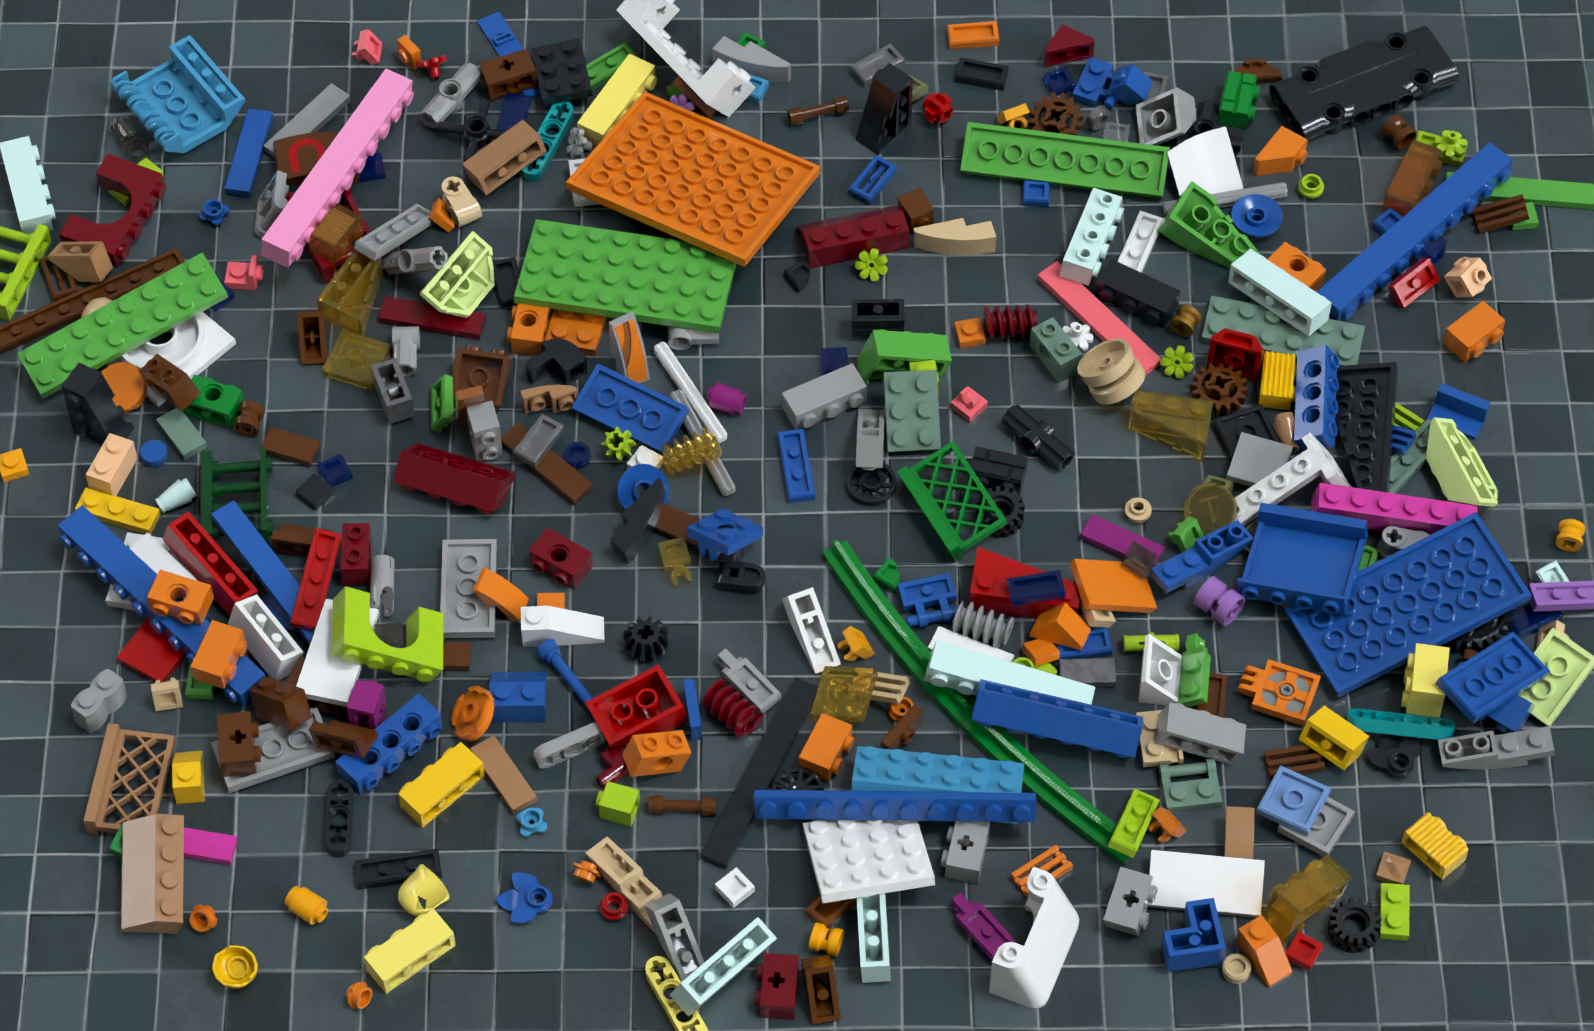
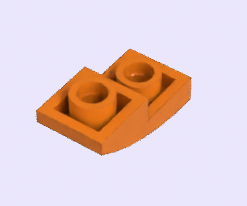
M482 568L473 588V591L487 606H497L511 621H520L521 607H526L529 598L516 586L487 568Z

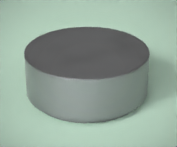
M1100 105L1089 113L1086 118V124L1094 131L1099 130L1107 124L1111 113L1105 106Z

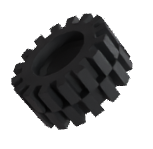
M996 486L994 492L992 488L987 489L997 507H1004L1010 511V515L1005 517L1008 524L994 532L996 533L995 538H1000V534H1004V537L1007 538L1010 532L1013 535L1016 534L1017 528L1021 529L1022 522L1024 521L1025 505L1022 503L1021 495L1017 497L1015 490L1009 493L1008 487H1005L1004 491H1000V486ZM982 494L980 495V499L977 500V505L981 506L982 503ZM976 511V521L978 518L979 511ZM984 512L981 524L991 525L999 518Z
M1349 897L1348 903L1343 899L1340 901L1339 906L1336 904L1333 907L1328 930H1330L1329 937L1330 939L1334 938L1333 944L1336 947L1341 943V950L1346 951L1347 947H1350V953H1356V949L1359 948L1361 953L1365 952L1366 946L1370 949L1373 947L1374 942L1376 943L1382 919L1381 915L1378 916L1379 911L1376 907L1371 909L1372 903L1370 901L1365 905L1363 904V898H1359L1358 902H1354V897ZM1347 918H1358L1364 922L1366 928L1360 933H1354L1345 928L1344 921Z

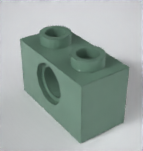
M1053 317L1031 328L1030 348L1058 383L1078 373L1077 367L1082 359V353Z

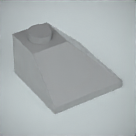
M1177 87L1136 105L1140 144L1157 146L1185 134L1197 120L1194 97Z

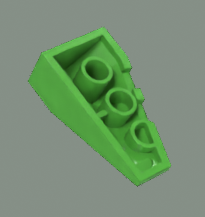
M1193 181L1189 183L1157 229L1177 245L1229 269L1233 262L1250 249L1261 255L1244 234H1240L1233 226L1231 217L1229 215L1225 216L1216 205L1218 201L1213 195Z

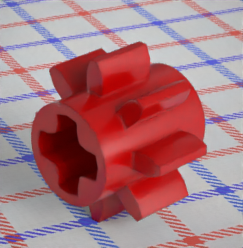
M945 93L930 94L922 105L923 110L926 111L923 117L931 123L946 122L954 111L950 105L953 99Z

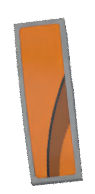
M629 312L610 321V349L616 359V372L638 383L650 379L645 347L634 313Z

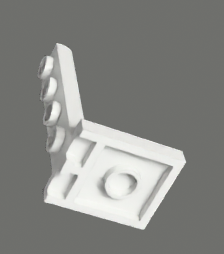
M1310 432L1302 438L1308 448L1307 450L1234 498L1236 502V515L1233 521L1238 520L1243 526L1247 525L1259 517L1258 510L1261 503L1277 505L1318 476H1321L1326 484L1351 487L1331 453Z

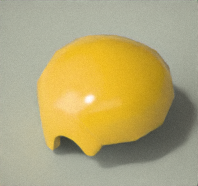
M230 945L216 953L212 970L216 980L223 986L239 989L248 985L256 977L258 963L255 955L246 947Z

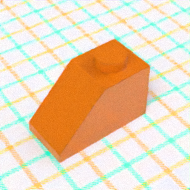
M1281 126L1255 158L1252 174L1264 176L1292 172L1298 164L1301 165L1308 155V151H1306L1308 140Z
M1262 915L1238 928L1235 944L1243 955L1248 958L1252 967L1268 988L1292 974V969L1278 935Z

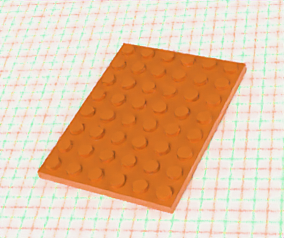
M644 91L566 181V189L745 267L819 176L821 166Z

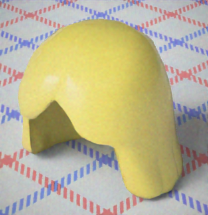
M424 864L417 867L398 891L400 905L406 912L414 916H419L423 913L427 914L449 900V893L443 882ZM418 896L423 899H426L425 909L419 902Z

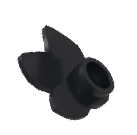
M1380 733L1377 740V748L1367 749L1366 754L1374 766L1387 769L1388 773L1396 778H1405L1412 773L1414 768L1413 761L1420 755V743L1417 737L1407 736L1400 742L1393 735ZM1396 764H1401V765H1403L1404 768H1400V767H1397V766H1395V765H1396Z

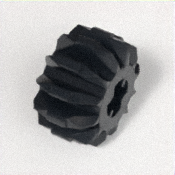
M638 616L637 624L629 622L627 625L628 630H625L623 633V640L625 641L624 649L626 652H630V657L634 659L639 656L642 663L646 658H650L654 662L656 655L663 657L665 649L669 646L668 629L667 627H662L661 620L652 622V618L649 616L646 621H643Z

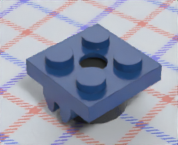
M722 508L688 526L687 537L698 542L701 556H707L711 561L732 562L743 557L745 546L763 537V527L752 522L750 519L740 517L730 510Z

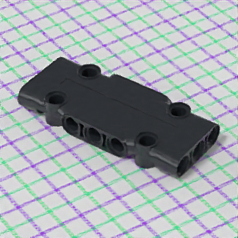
M1424 25L1403 34L1392 32L1387 35L1385 41L1380 43L1370 40L1325 57L1317 62L1315 67L1303 66L1299 69L1297 75L1271 84L1269 92L1273 102L1294 133L1309 140L1324 133L1328 135L1338 134L1342 130L1343 124L1348 122L1351 126L1357 127L1404 109L1413 100H1425L1429 97L1431 90H1437L1458 82L1459 75L1452 60L1430 29Z

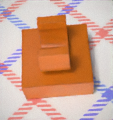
M1159 807L1152 814L1158 821L1151 823L1149 830L1155 833L1159 828H1163V834L1158 838L1159 842H1168L1171 835L1180 838L1187 831L1171 811Z

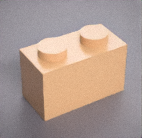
M109 433L86 473L90 489L117 496L138 459L134 441Z

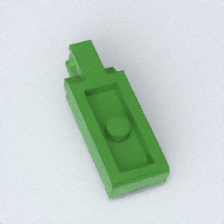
M1197 633L1187 636L1185 645L1187 651H1184L1182 654L1178 703L1183 704L1185 707L1206 703L1208 698L1211 656L1208 654L1207 648H1205V640L1199 637Z

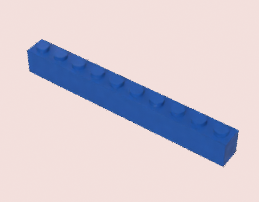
M1489 142L1321 287L1317 293L1332 302L1329 319L1337 321L1349 319L1355 313L1358 306L1362 303H1368L1373 297L1374 292L1379 288H1385L1397 272L1399 274L1402 273L1412 259L1419 258L1425 252L1428 245L1432 242H1438L1443 233L1449 227L1454 228L1466 212L1471 213L1482 198H1488L1498 184H1504L1512 175L1513 159Z
M81 505L58 525L61 543L69 550L73 548L85 566L91 565L102 582L112 584L115 593L122 600L127 598L132 603L133 610L140 617L145 615L150 620L152 628L159 634L163 632L168 637L172 647L177 651H184L187 654L188 661L192 664L211 623L204 619L202 625L195 623L185 624L176 617L169 615L160 616L150 610L147 596L157 573ZM177 598L175 602L183 601L184 598ZM244 655L239 657L236 663L237 669L233 680H228L223 690L231 702L235 703L237 701L243 707L251 702L249 689L258 684L261 679L266 678V674Z

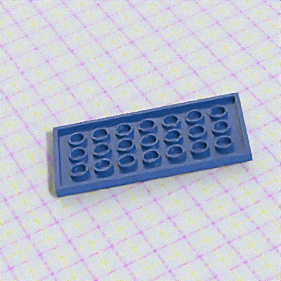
M1475 512L1358 571L1345 615L1338 613L1329 614L1315 609H1301L1292 605L1285 608V614L1339 698L1406 664L1409 653L1414 654L1416 643L1441 646L1532 600V595Z

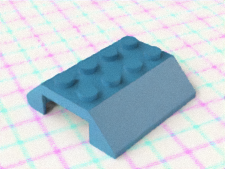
M190 35L169 46L171 57L169 61L133 81H129L127 71L120 73L110 81L112 89L121 99L127 100L126 105L128 108L131 109L148 131L154 132L153 137L167 152L186 153L223 132L229 127L245 103V98Z

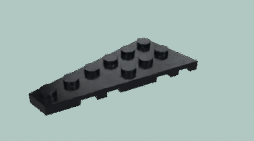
M1396 362L1339 366L1337 369L1339 389L1336 391L1338 412L1336 413L1335 420L1357 487L1360 489L1389 493L1398 366Z

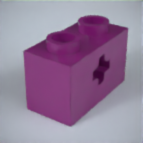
M356 680L347 705L349 724L374 730L386 720L388 711L383 685L372 680Z

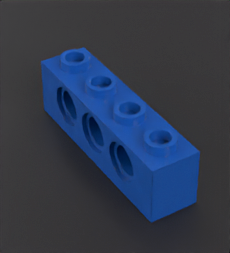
M1326 344L1297 351L1294 441L1303 451L1308 448L1302 438L1310 432L1326 449L1335 447V436L1337 435L1335 416L1338 412L1336 391L1339 389L1337 369L1340 366L1337 354L1333 353Z
M417 694L374 729L377 731L378 737L363 759L344 754L335 761L338 776L348 781L352 785L353 790L359 795H362L366 790H372L383 776L394 772L400 765V762L408 756L416 754L422 744L428 739L435 738L443 728L441 713L420 694ZM411 727L417 728V729L414 730V731H408V730H407V729H409V728H411ZM390 744H395V745H396V746L393 747V748H387V747H386V746H388V745H390ZM370 761L376 762L373 765H366Z

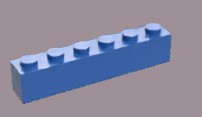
M980 679L972 712V720L984 726L996 725L1004 727V729L1010 732H1027L1036 738L1044 739L1048 737L1057 739L1060 743L1066 745H1083L1089 750H1104L1122 758L1128 756L1135 758L1143 728L1142 716Z

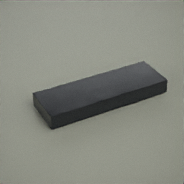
M439 849L354 861L358 890L403 884L421 864L429 868L438 878H442Z

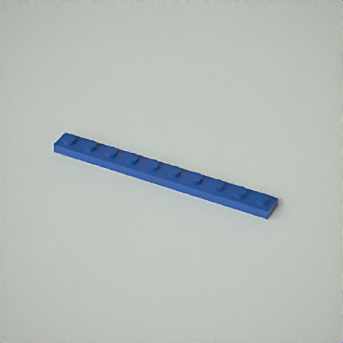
M754 791L755 819L1036 822L1037 819L1036 793Z

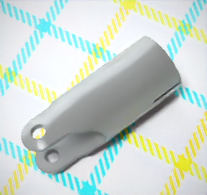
M376 555L370 560V608L377 609L381 600L384 606V616L390 617L394 611L395 560L388 555Z

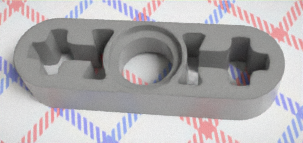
M593 722L538 746L533 752V757L539 768L545 769L603 745L607 740L597 723Z

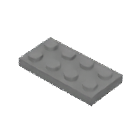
M455 539L442 541L440 613H443V638L495 637L496 606H487L473 591V588L482 568H487L497 574V539Z
M318 708L310 709L312 718L292 731L272 723L258 726L259 738H254L255 746H260L261 762L256 763L257 773L223 777L228 792L231 793L335 758L334 752L316 748L309 732V728L314 721L323 723ZM219 740L211 742L221 770Z

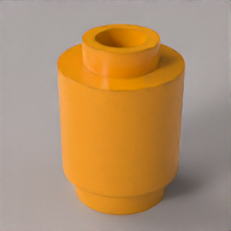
M294 886L287 894L284 902L290 912L311 925L322 922L328 913L327 900L306 887Z

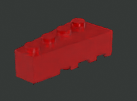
M980 547L977 548L969 604L971 602L974 603V610L977 611L981 606H984V612H990L992 609L997 614L1003 613L1004 615L1037 619L1039 614L1066 602L1078 614L1081 596L1075 582Z

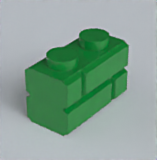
M1234 71L1227 72L1219 108L1218 125L1233 126L1234 128L1245 130L1248 126V121H1254L1256 106L1252 105V102L1258 101L1260 86H1256L1257 77L1255 75L1246 73L1242 75L1240 72Z

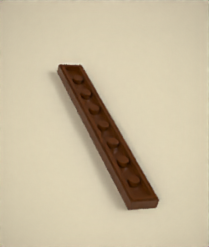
M174 248L1 325L0 355L81 319L86 305L91 300L106 297L114 301L184 263V259L178 249Z

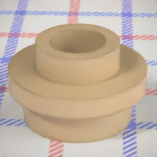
M1132 498L1125 505V515L1133 523H1143L1151 516V505L1143 498Z

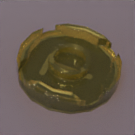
M1214 482L1203 483L1195 487L1184 503L1185 519L1188 516L1196 518L1205 536L1235 521L1238 513L1237 501L1233 493L1225 486Z

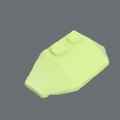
M472 231L448 258V262L445 263L443 269H439L421 290L420 295L439 312L468 318L495 285L494 267L491 258L493 256L492 247Z
M1434 417L1430 423L1426 460L1431 467V472L1437 478L1444 496L1450 501L1495 507L1498 504V490L1474 446L1456 428L1457 425L1453 419Z

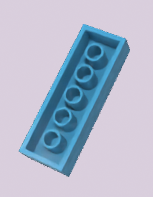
M857 746L851 791L1021 793L1024 763L959 757L957 755H939L929 752H910L900 749H881L872 746ZM1002 822V823L1018 824V822Z

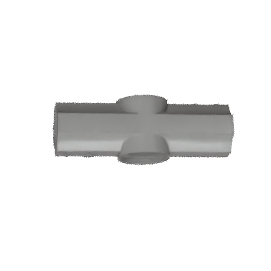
M470 62L464 64L451 79L441 82L439 92L420 112V118L430 128H438L440 121H444L452 112L462 108L463 99L483 78L482 72Z
M442 246L403 249L387 253L386 257L382 259L383 269L388 272V275L428 272L429 270L443 269L445 263L448 262V256L442 249Z

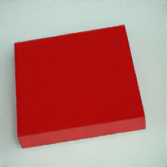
M147 618L116 658L118 663L153 682L160 680V683L167 682L187 654L182 650L177 651L169 643L168 637L163 632L161 634L157 633Z

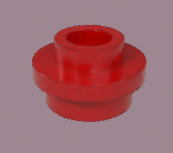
M609 893L600 902V912L608 920H620L628 912V902L619 893ZM614 905L619 907L617 910H610L609 908Z

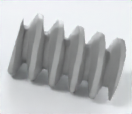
M962 601L953 621V631L959 633L963 628L964 636L968 637L973 632L974 640L978 641L983 636V643L988 645L993 640V646L999 648L1002 644L1005 646L1014 625V618L1011 617L1007 623H1004L1003 613L997 619H994V610L991 609L987 615H984V606H981L975 612L973 602L965 608L964 601Z

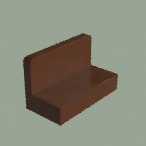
M280 524L279 530H273L271 537L274 553L308 558L315 528Z
M331 720L329 724L314 721L309 728L316 748L361 759L365 757L378 737L376 730Z

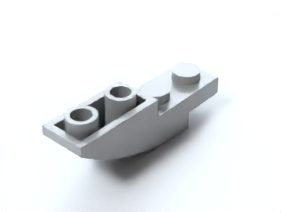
M1550 726L1494 735L1493 731L1438 740L1442 766L1455 769L1485 770L1527 766V760L1555 756Z

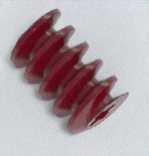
M1026 304L1022 312L1020 306L1015 305L1013 312H1011L1010 307L1005 305L1002 313L998 306H994L992 313H990L988 306L983 307L984 334L985 332L989 333L991 339H994L996 331L999 332L1001 339L1005 337L1006 331H1009L1011 338H1014L1017 330L1020 331L1022 338H1025L1027 330L1031 332V328L1037 326L1036 306L1032 312L1030 305Z
M718 679L707 690L702 706L706 711H710L713 717L718 718L721 724L726 725L729 731H734L736 737H746L758 727L763 713L755 714L756 706L751 705L747 707L749 702L746 698L740 700L741 694L739 692L732 694L733 687L731 685L724 687L725 680Z

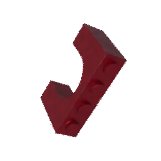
M107 154L96 172L99 185L104 189L113 190L127 196L132 201L129 211L121 219L108 224L95 223L71 214L60 231L59 236L62 242L103 241L112 266L118 268L122 260L128 257L134 240L140 237L144 223L152 217L156 203L164 197L166 185L162 173Z

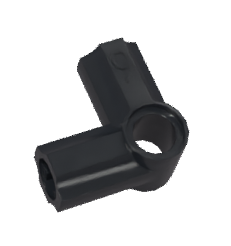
M1205 99L1203 102H1198L1197 120L1194 124L1192 137L1210 130L1222 128L1217 126L1219 105L1214 100ZM1227 128L1232 150L1240 152L1243 130Z

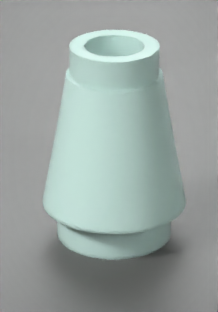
M184 478L181 481L178 479L155 500L164 513L193 502L192 499L197 495L188 480Z

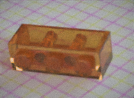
M1413 139L1386 193L1383 206L1384 211L1392 208L1400 216L1404 217L1424 199L1425 193H1430L1434 184L1432 177L1433 175H1439L1443 165V161L1440 160L1441 149Z

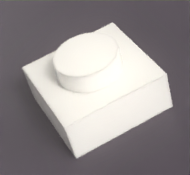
M641 445L628 461L627 469L638 464H649L659 469L664 463V457Z
M736 867L715 883V890L734 908L755 892V886Z

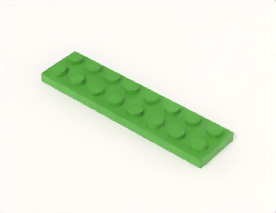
M967 122L960 173L1018 181L1048 182L1050 185L1089 190L1096 188L1105 192L1163 199L1168 164L1167 152L1170 147Z
M202 252L17 354L44 399L62 389L61 385L79 362L97 370L228 298V294Z

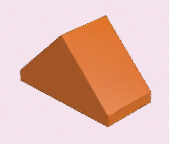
M1065 602L1039 614L1030 632V637L1082 650L1089 637L1091 628Z

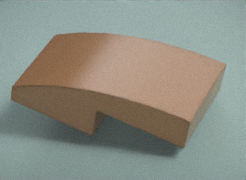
M546 385L520 391L521 405L525 414L532 411H540L547 406L551 407L553 413L568 411L572 408L578 397L576 387L569 385Z
M1226 806L1224 857L1253 859L1255 808Z

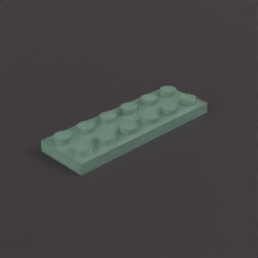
M1211 296L1201 343L1210 345L1211 336L1226 328L1256 336L1264 352L1273 351L1274 353L1295 354V362H1297V351L1326 344L1333 353L1337 354L1340 366L1357 365L1365 326L1328 319L1326 323L1308 337L1262 305Z

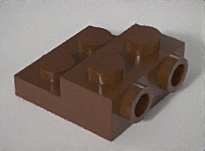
M466 345L465 349L458 348L453 371V401L456 402V392L458 390L482 386L484 402L492 401L495 408H502L505 387L508 385L512 364L510 355H507L506 351L499 349L484 352L481 351L480 347Z

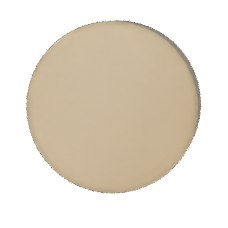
M1231 954L1224 959L1222 975L1228 982L1240 984L1249 978L1251 963L1248 958L1241 954Z

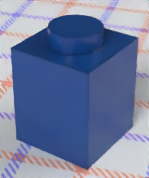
M1131 64L1114 71L1108 90L1130 107L1147 100L1153 81L1135 65Z

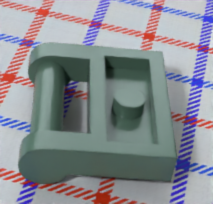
M1214 758L1205 759V762L1175 766L1159 764L1158 770L1165 808L1171 811V813L1222 807L1223 801ZM1207 774V779L1172 783L1170 781V777Z

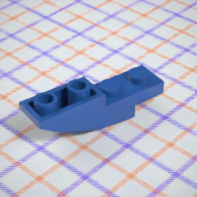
M1235 520L1196 540L1194 547L1151 568L1149 575L1165 594L1180 586L1186 589L1221 568L1251 544L1254 538L1238 520Z

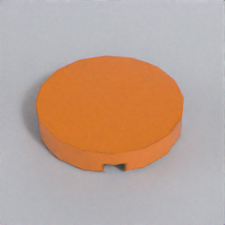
M118 362L109 365L101 373L115 394L112 400L116 406H122L125 411L124 415L142 404L146 397L147 383L138 372L139 369L130 363Z
M480 686L468 688L469 692L466 695L462 694L457 699L453 708L451 720L456 730L454 734L466 741H475L480 738L488 729L493 717L494 698L490 691Z

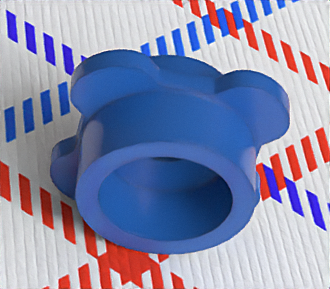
M217 199L208 200L203 205V211L199 213V218L202 221L208 220L213 225H220L223 222V217L229 213V207L223 205Z

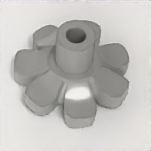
M573 127L570 130L571 136L568 137L567 141L569 145L566 146L565 151L567 155H570L571 159L577 160L583 154V150L590 151L592 149V141H588L587 138L583 137L584 129Z

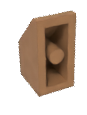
M103 241L60 242L48 255L49 261L79 282H101L113 268Z

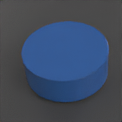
M149 440L140 449L143 463L150 467L160 466L168 458L166 445L159 440Z

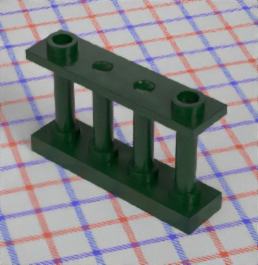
M260 447L259 461L232 463L214 461L212 450L201 451V526L214 541L220 539V536L225 535L211 519V513L227 505H219V502H215V498H219L223 494L261 492V502L237 503V505L244 514L261 513V523L252 524L259 534L262 533L263 539L269 545V536L273 534L274 524L273 519H269L268 473H273L272 457H267L266 447ZM260 471V481L219 484L218 481L215 482V477H220V474Z

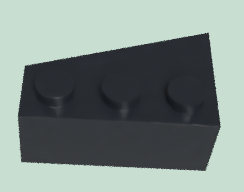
M891 63L887 64L883 69L876 71L872 78L855 139L878 156L911 126L913 78Z
M79 362L61 385L73 431L80 437H88L101 444L105 442L109 433L127 439L134 426L131 422L127 423L122 416L125 412L122 406H116L112 400L115 394L103 374Z

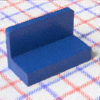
M1441 383L1437 391L1435 403L1427 419L1432 420L1434 417L1453 419L1459 431L1467 438L1476 440L1488 416L1491 402Z

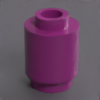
M718 382L715 387L710 386L706 396V401L709 402L710 408L731 415L735 413L741 415L747 400V394L742 393V390Z

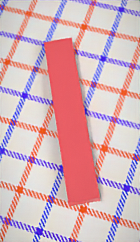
M1058 261L1038 274L1037 280L1084 324H1087L1090 330L1103 342L1111 339H1124L1127 341L1134 352L1135 358L1140 361L1145 369L1146 375L1161 365V358L1081 283L1060 277L1062 265Z

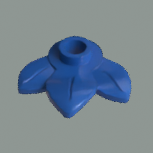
M521 872L512 873L514 889L496 897V902L503 910L512 912L511 923L516 924L530 922L537 913L546 912L553 903V896L549 889L539 885L536 877ZM537 898H541L544 900L541 903L534 902V900Z

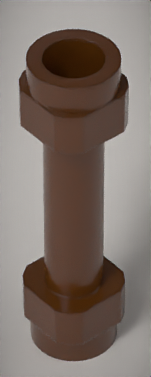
M838 96L832 98L833 102L801 109L798 106L787 110L790 125L804 123V119L831 112H836V114L845 113V111H849L847 97Z
M661 795L649 796V813H654V815H663V811L702 812V816L716 815L717 798L703 796L702 800H664Z

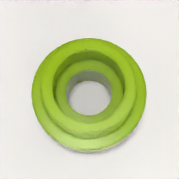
M1307 174L1299 181L1298 190L1306 198H1317L1323 193L1324 184L1318 175Z

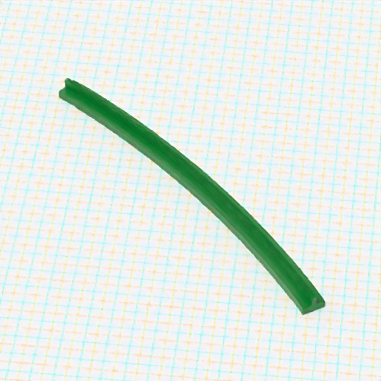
M837 539L833 540L832 547L822 551L823 558L872 628L919 685L991 759L1024 763L1022 787L1029 793H1036V799L1099 849L1125 866L1132 857L1108 847L1118 824L1054 775L1001 726H984L972 720L975 700L970 695L962 694L952 688L938 687L924 680L931 652L892 606L848 542L843 541L839 543Z

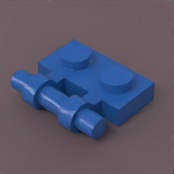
M1089 57L1072 93L1074 101L1096 107L1098 101L1101 100L1104 101L1103 106L1111 110L1114 104L1118 103L1119 99L1104 88L1106 84H1110L1112 81L1113 64Z
M950 573L897 584L904 612L915 610L916 615L906 616V622L909 627L918 625L920 628L928 626V623L942 620L944 623L955 618L959 606L949 608L948 605L950 602L957 601V594ZM938 605L940 609L936 611L925 612L924 608Z

